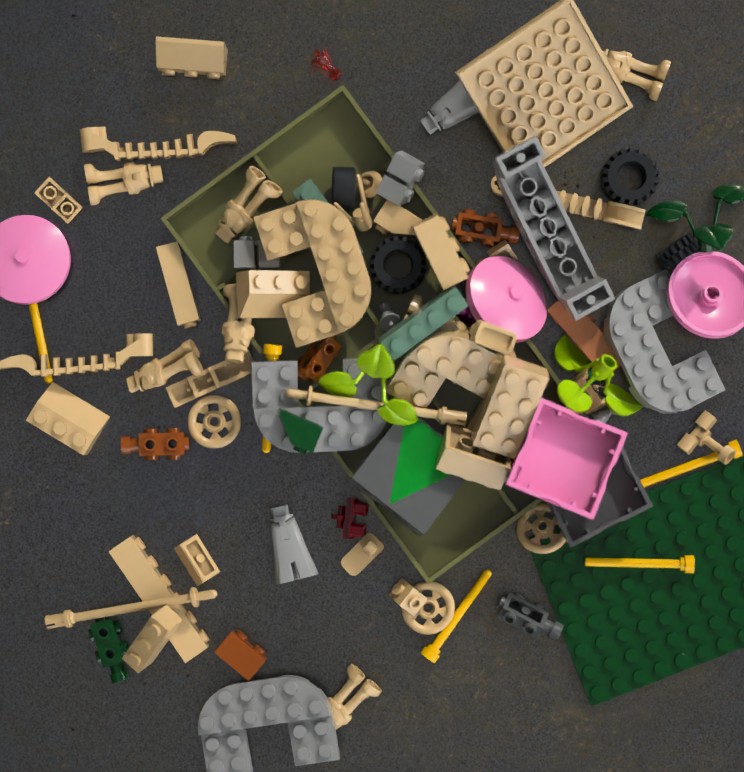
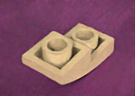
M48 177L34 192L67 224L83 208L51 177Z

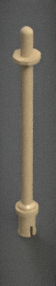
M309 386L308 391L288 389L286 391V396L289 398L307 400L306 406H310L311 401L378 411L379 406L384 405L383 402L316 393L313 392L312 386ZM444 406L438 410L413 407L416 411V416L436 419L441 425H445V423L466 425L467 411L449 410Z
M191 587L189 594L78 613L64 610L63 613L46 615L45 625H48L47 629L63 626L70 628L73 627L75 622L161 608L165 605L173 606L191 602L194 607H198L199 601L216 598L217 591L207 590L198 592L197 588Z

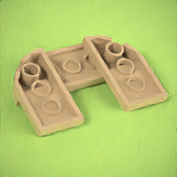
M319 200L298 201L254 217L268 261L311 247L323 282L324 291L282 304L296 348L343 333L355 326L362 319L371 300V281L355 231L348 218L338 208Z
M445 329L442 332L428 335L407 351L386 385V392L398 399L407 401L413 407L427 409L447 378L483 398L464 427L473 431L503 355L488 347L472 342L470 335L465 332Z

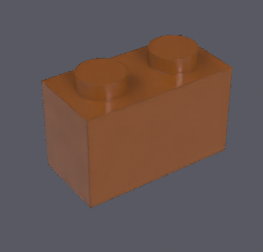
M232 630L214 653L249 681L267 660L266 652L257 644L255 646L251 645L247 641L249 639L248 636L242 631L238 630L236 632Z

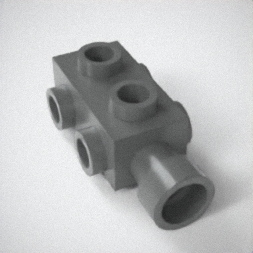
M509 592L506 597L502 596L496 607L499 609L497 619L535 639L542 631L548 634V638L556 641L564 626L557 621L552 622L548 620L549 613L544 611L542 605L531 604L525 601L524 597L519 593L512 594Z

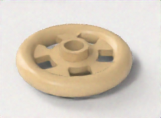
M208 395L199 399L191 407L188 414V429L191 436L197 443L207 448L214 449L227 446L237 437L241 428V415L237 406L230 399L221 395ZM218 404V411L213 410L209 412L208 405ZM224 412H230L232 416L231 421L226 422L223 415ZM198 413L205 414L203 424L196 422ZM213 417L219 420L217 426H213L210 422ZM226 427L229 433L221 438L218 432ZM204 428L213 433L210 439L201 434Z
M538 503L519 517L516 524V534L520 543L527 550L537 554L554 552L566 542L561 531L560 534L553 533L554 525H558L555 518L553 517L550 520L544 517L546 512L552 513L547 503ZM534 514L538 518L531 524L527 520ZM544 524L547 527L545 530H540L539 526ZM532 530L535 537L529 540L525 532ZM550 538V544L541 545L540 539Z
M423 581L413 585L420 593L423 590H432V597L427 596V601L424 603V605L427 603L431 604L432 610L429 612L425 611L423 605L417 614L413 616L401 607L404 621L412 630L420 634L432 635L441 632L450 623L455 613V603L452 594L445 586L434 581L429 584ZM440 597H443L446 606L439 608V603L436 600ZM439 613L443 619L435 624L432 618ZM418 615L426 619L424 625L415 621Z

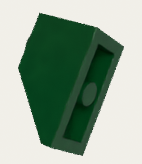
M279 408L277 413L291 445H294L293 450L302 454H306L307 451L313 453L323 427Z

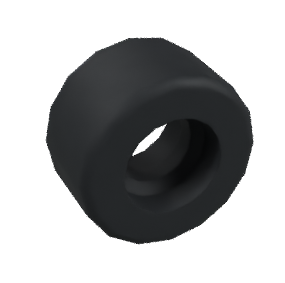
M333 167L332 205L334 202H337L342 208H354L356 191L355 168Z

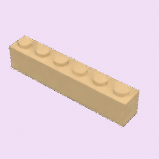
M132 535L109 551L142 601L179 595L177 592L174 594L169 586L172 584L165 574L161 575L157 570L159 565L152 555L148 557L144 551L146 546L140 537L135 538ZM182 604L169 606L183 619L169 640L183 661L187 663L209 647L208 641L210 639L203 629L199 631L195 625L197 620L191 611L186 612ZM161 608L149 609V611L153 615Z

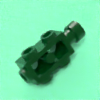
M114 617L96 618V623L90 625L91 629L88 632L92 643L95 642L98 650L95 651L97 662L99 664L102 663L103 668L110 667L112 684L129 679L128 671L124 669L122 663L124 662L122 658L129 648L126 642L122 643L120 634L123 633L120 621H115ZM102 628L107 630L106 636L101 635L100 630ZM108 650H112L114 652L113 658H109L107 656Z

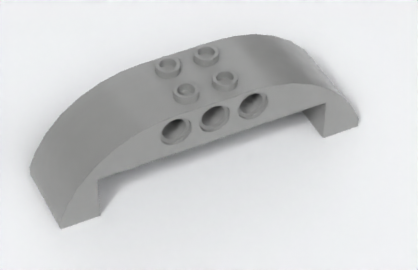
M534 136L495 157V175L507 207L538 269L558 301L568 314L577 321L613 301L615 297L607 280L597 276L543 166L541 159L545 158L546 155L537 137Z

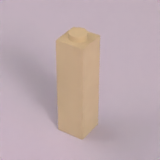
M176 241L156 247L177 325H183L184 329L197 326L196 322L200 321L201 318L180 244Z

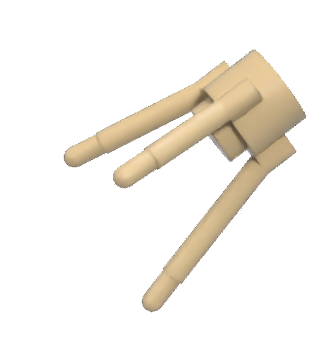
M356 174L361 198L360 208L355 209L351 217L337 202H334L333 205L348 218L352 226H356L358 231H367L373 226V220L369 214L370 210L367 206L360 174Z

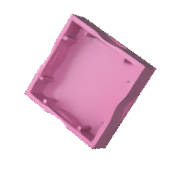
M541 398L506 485L593 520L606 489V482L610 472L616 464L628 433L600 421L582 417L570 409Z

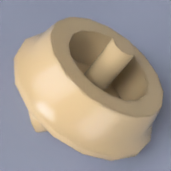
M376 171L363 173L360 177L365 197L371 198L376 196V191L382 181L381 175Z

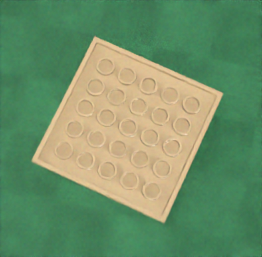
M574 0L558 1L455 72L503 153L536 136L546 155L545 158L541 159L544 168L633 107Z

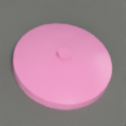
M19 215L1 222L0 297L11 303L28 305L39 303L54 295L66 281L71 265V253L64 235L54 224L38 216Z
M716 251L697 252L687 256L675 267L667 284V301L673 316L685 329L705 338H725L740 331L744 327V266L733 257Z
M493 256L484 259L472 269L466 282V298L470 311L476 321L482 320L514 332L517 336L516 343L530 339L542 329L547 317V301L542 286L527 267L512 258Z

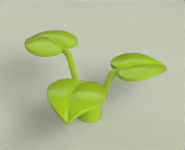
M567 335L561 337L554 348V358L561 368L566 371L575 370L576 373H580L592 367V377L581 389L571 380H563L559 383L557 387L558 396L568 409L576 413H584L591 407L592 399L584 391L595 379L598 381L606 379L603 393L607 395L605 403L615 414L629 416L642 409L643 405L618 385L610 384L611 378L614 376L613 371L617 368V362L612 356L605 354L600 359L596 358L594 362L588 364L586 357L568 339Z
M382 344L361 353L357 357L356 363L361 372L356 379L352 380L351 376L345 372H331L320 377L318 380L319 385L331 395L353 397L357 392L355 384L360 381L365 373L372 378L380 377L382 402L384 405L379 406V415L385 421L394 425H410L418 421L416 411L410 403L401 399H392L388 402L386 398L385 378H389L394 374L395 367L389 353Z

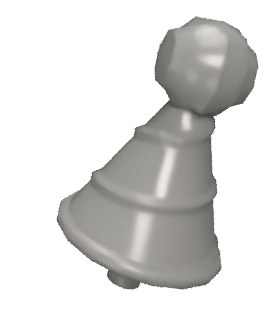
M388 301L379 304V310L382 312L379 326L382 330L389 331L401 322V318L393 311H390L391 305Z
M609 408V410L591 413L589 417L591 420H597L605 424L611 414H617Z

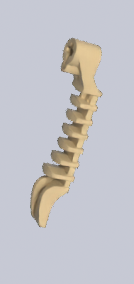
M105 126L79 129L82 153L107 151L114 156L117 162L122 159L133 161L134 159L146 160V158L153 160L158 158L170 159L171 157L178 159L183 157L195 158V156H204L213 146L237 144L235 135L220 131H205L198 137V149L194 148L193 134H186L187 149H182L181 139L179 138L174 139L175 150H170L169 141L161 142L162 150H157V143L151 142L149 143L150 151H145L144 142L137 143L138 151H133L131 142L124 143L125 147L120 148L119 142L107 140Z
M495 175L491 181L492 191L497 196L503 197L501 191L498 190V186L495 185L498 183ZM564 190L562 192L556 191L566 212L571 215L576 214L584 218H593L596 221L601 220L605 223L641 230L645 209L612 201L606 203L602 202L600 198L593 200L590 199V196L581 197L576 193L572 195Z
M126 334V348L120 352H115V358H110V354H102V364H98L97 355H90V365H85V357H78V366H73V358H65V367L60 368V357H53V369H48V354H40V370H37L35 359L22 354L1 360L0 370L22 368L31 376L48 377V375L60 376V374L72 375L76 372L85 373V371L121 370V366L131 357H153V334Z

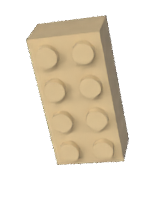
M503 354L471 433L473 446L516 459L549 380L547 368Z

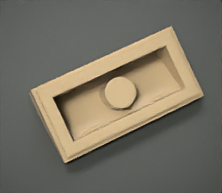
M197 534L174 548L197 586L220 573V570Z

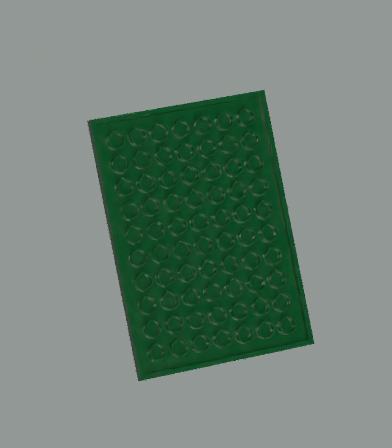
M744 454L742 457L733 458L726 465L721 462L646 491L653 507L625 521H621L573 547H569L567 542H565L558 550L548 554L531 552L557 622L564 625L561 632L591 707L744 648ZM559 526L554 527V534H560ZM533 535V536H530V537H528V539L530 540V539L534 538L535 536H534V535ZM550 538L540 539L541 545L551 543ZM684 555H694L695 559L694 573H684V571L674 568L589 567L584 564L586 557L680 560V557H684Z

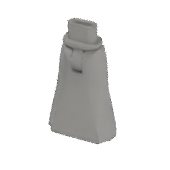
M459 80L429 109L428 115L421 119L420 122L429 135L437 130L441 132L479 112Z
M288 505L271 508L273 519H270V535L273 553L274 585L318 575L315 563L308 551L295 518L292 517L293 514L289 512Z

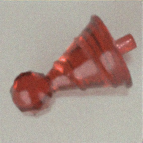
M328 48L321 52L316 49L314 53L317 56L311 63L330 71L329 76L331 79H339L341 71L338 68H334Z

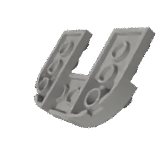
M663 270L618 293L608 306L609 309L603 324L607 346H612L630 383L631 387L628 388L630 393L645 408H650L662 414H673L688 410L725 391V387L707 350L701 351L672 366L661 345L653 325L673 316L667 301V284L670 277L668 270Z
M357 358L342 359V372L349 374L352 380L356 379L361 372L356 363ZM297 360L251 362L254 420L263 436L271 444L282 450L300 453L293 450L294 445H291L277 413L279 408L323 427L313 452L359 449L372 442L386 425L387 421L379 415L377 410L342 405L299 406L298 399L286 396L288 389L298 390ZM365 373L360 381L355 384L357 392L351 398L382 402L381 378H372ZM386 392V398H387V400H388V402H389V396H388V393Z
M282 675L274 678L237 682L218 690L203 706L198 721V736L201 735L207 772H253L246 729L287 722L295 766L339 760L340 752L334 716L327 696L320 688L309 682L308 679L295 675Z

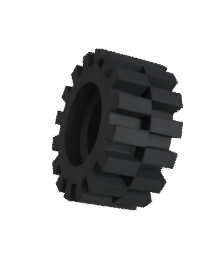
M688 233L666 247L656 257L665 270H668L700 247L693 236Z

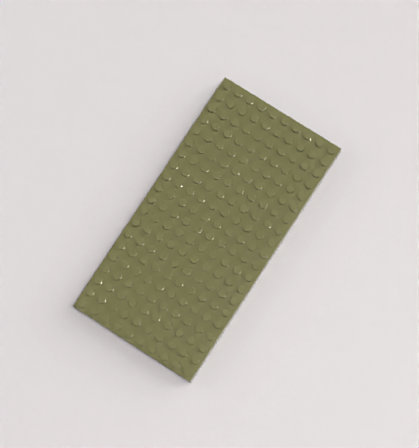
M342 85L161 217V220L228 311L229 299L223 295V287L228 284H237L236 272L248 270L309 271L310 295L325 289L311 247L280 257L281 269H260L259 246H256V269L234 268V241L239 240L240 236H252L254 241L261 239L255 220L250 227L245 228L237 237H233L229 243H226L216 235L215 231L220 226L218 222L223 216L226 204L230 200H235L246 183V170L250 166H254L265 174L266 177L263 182L265 180L272 181L283 191L279 198L264 200L253 215L254 217L298 202L293 191L310 178L327 202L332 205L333 167H354L356 174H360V176L365 172L376 171L383 179L385 174L389 175L387 169L394 153L345 86ZM357 180L354 208H343L351 217L354 210L360 208L361 203ZM414 183L412 190L415 192L409 203L406 202L400 206L422 220L434 214L439 216L417 184ZM261 184L258 185L250 194V196L244 204L245 207L256 195ZM379 194L366 198L367 206L370 210L369 214L373 221L387 200ZM374 223L367 231H358L356 226H353L358 244L364 251L362 256L371 281V300L362 319L351 329L338 334L335 340L342 344L337 357L328 366L326 374L342 372V359L357 358L361 353L381 344L378 338L387 332L379 326L382 312L379 310L381 302L388 301L391 305L390 311L399 315L402 321L406 314H411L407 311L415 294L420 295L422 303L425 304L443 291L427 258L425 276L415 289L404 294H393L379 287L373 280L370 272L371 254L384 239L393 238V236L398 235L390 233L384 235L375 229L376 224ZM448 230L446 232L449 238L453 237L460 249L456 252L459 259H465L470 271L467 272L469 276L476 265L452 232ZM404 236L410 240H414L419 247H421L417 237ZM394 252L386 258L384 266L389 276L400 279L409 274L412 264L406 254ZM467 279L453 285L464 298H466ZM252 318L251 325L254 326L255 333L251 343L264 361L268 360V358H265L266 354L263 353L264 344L282 345V354L279 355L277 361L297 360L298 365V359L305 354L310 344L296 348L287 318ZM528 339L515 343L513 349L517 359L547 368L549 380L541 398L567 408L557 393V387L561 382L532 341ZM320 341L316 343V347L320 345ZM407 352L396 360L392 359L395 371ZM308 360L304 362V366L307 365ZM298 377V390L308 391L309 386H312L313 392L330 394L319 383L311 379L306 382ZM446 378L427 409L438 410L444 406L449 410L467 411V420L465 421L467 424L483 398L456 383L453 384L451 380ZM388 393L389 401L392 399H398ZM298 399L299 406H306L307 400ZM311 401L310 406H323L335 404ZM576 413L582 417L587 418V416L584 413ZM420 417L443 435L447 423L441 425L436 419ZM386 422L382 432L364 447L350 451H332V454L349 477L353 475L363 460L377 446L391 423ZM453 424V425H456V426H459V427H462V428L465 427V426H462V425ZM511 458V463L514 465L516 459ZM465 480L426 533L418 537L395 519L384 506L372 501L362 493L427 584L431 583L543 501L509 487L505 482L501 490L488 488L474 481Z

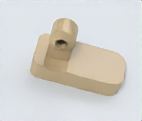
M482 320L472 324L469 331L472 342L504 354H510L513 351L517 340L514 332Z
M367 533L341 559V566L350 575H358L384 549L383 543L373 533Z

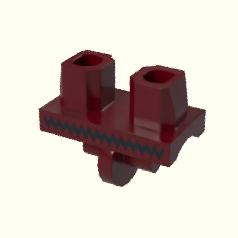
M347 498L346 512L345 506H339L338 514H331L332 519H337L336 528L343 529L344 522L343 539H353L354 537L366 535V524L356 523V516H367L369 504L358 501L359 498Z

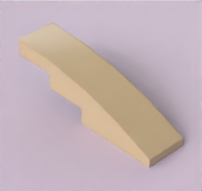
M248 350L244 354L242 363L224 360L205 369L203 375L199 377L189 376L166 387L165 390L173 407L177 408L251 374V362H254Z

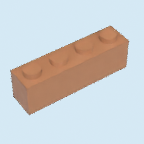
M558 300L547 309V314L590 363L594 362L596 358L600 359L603 355L607 354L616 360V369L621 366L612 346H607L604 328L599 329L594 324L596 319L591 313L575 321Z

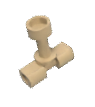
M706 410L695 421L697 426L690 435L686 433L677 444L688 455L691 454L697 445L703 446L705 444L719 454L717 459L724 465L728 464L736 453V450L731 446L726 445L723 447L710 437L711 431L709 430L716 423L717 419Z

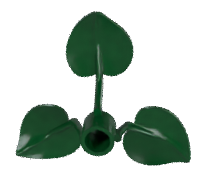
M724 184L713 190V197L719 200L717 201L712 226L703 225L696 229L689 213L685 211L687 204L676 200L663 201L654 205L648 210L646 217L650 216L663 222H673L684 216L693 231V237L697 238L700 247L699 251L712 252L715 249L723 251L727 242L732 238L734 231L728 225L717 224L720 207L723 202L736 204L743 201L744 186Z

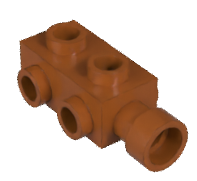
M464 209L463 213L459 212L456 217L452 218L451 230L454 231L455 238H459L458 241L463 243L478 241L481 242L482 246L494 247V244L497 245L500 239H505L510 243L517 244L520 234L517 225L504 226L502 225L503 220L498 219V215L493 213H485V216L476 215L474 210ZM468 225L470 231H463L462 226ZM484 229H490L492 234L486 235Z
M338 334L319 340L320 345L316 347L318 341L310 343L305 354L298 359L299 378L306 382L311 379L318 383L319 378L326 374L328 366L337 357L342 344L335 340ZM308 360L307 365L304 366V362Z
M166 428V433H157V429H144V433L138 434L139 438L121 436V453L131 454V452H139V456H144L145 460H158V456L167 455V460L181 459L180 455H185V450L190 448L189 437H185V432H180V428ZM172 439L177 442L175 448H170L168 445ZM148 440H152L154 442V447L152 449H148L146 447V442Z

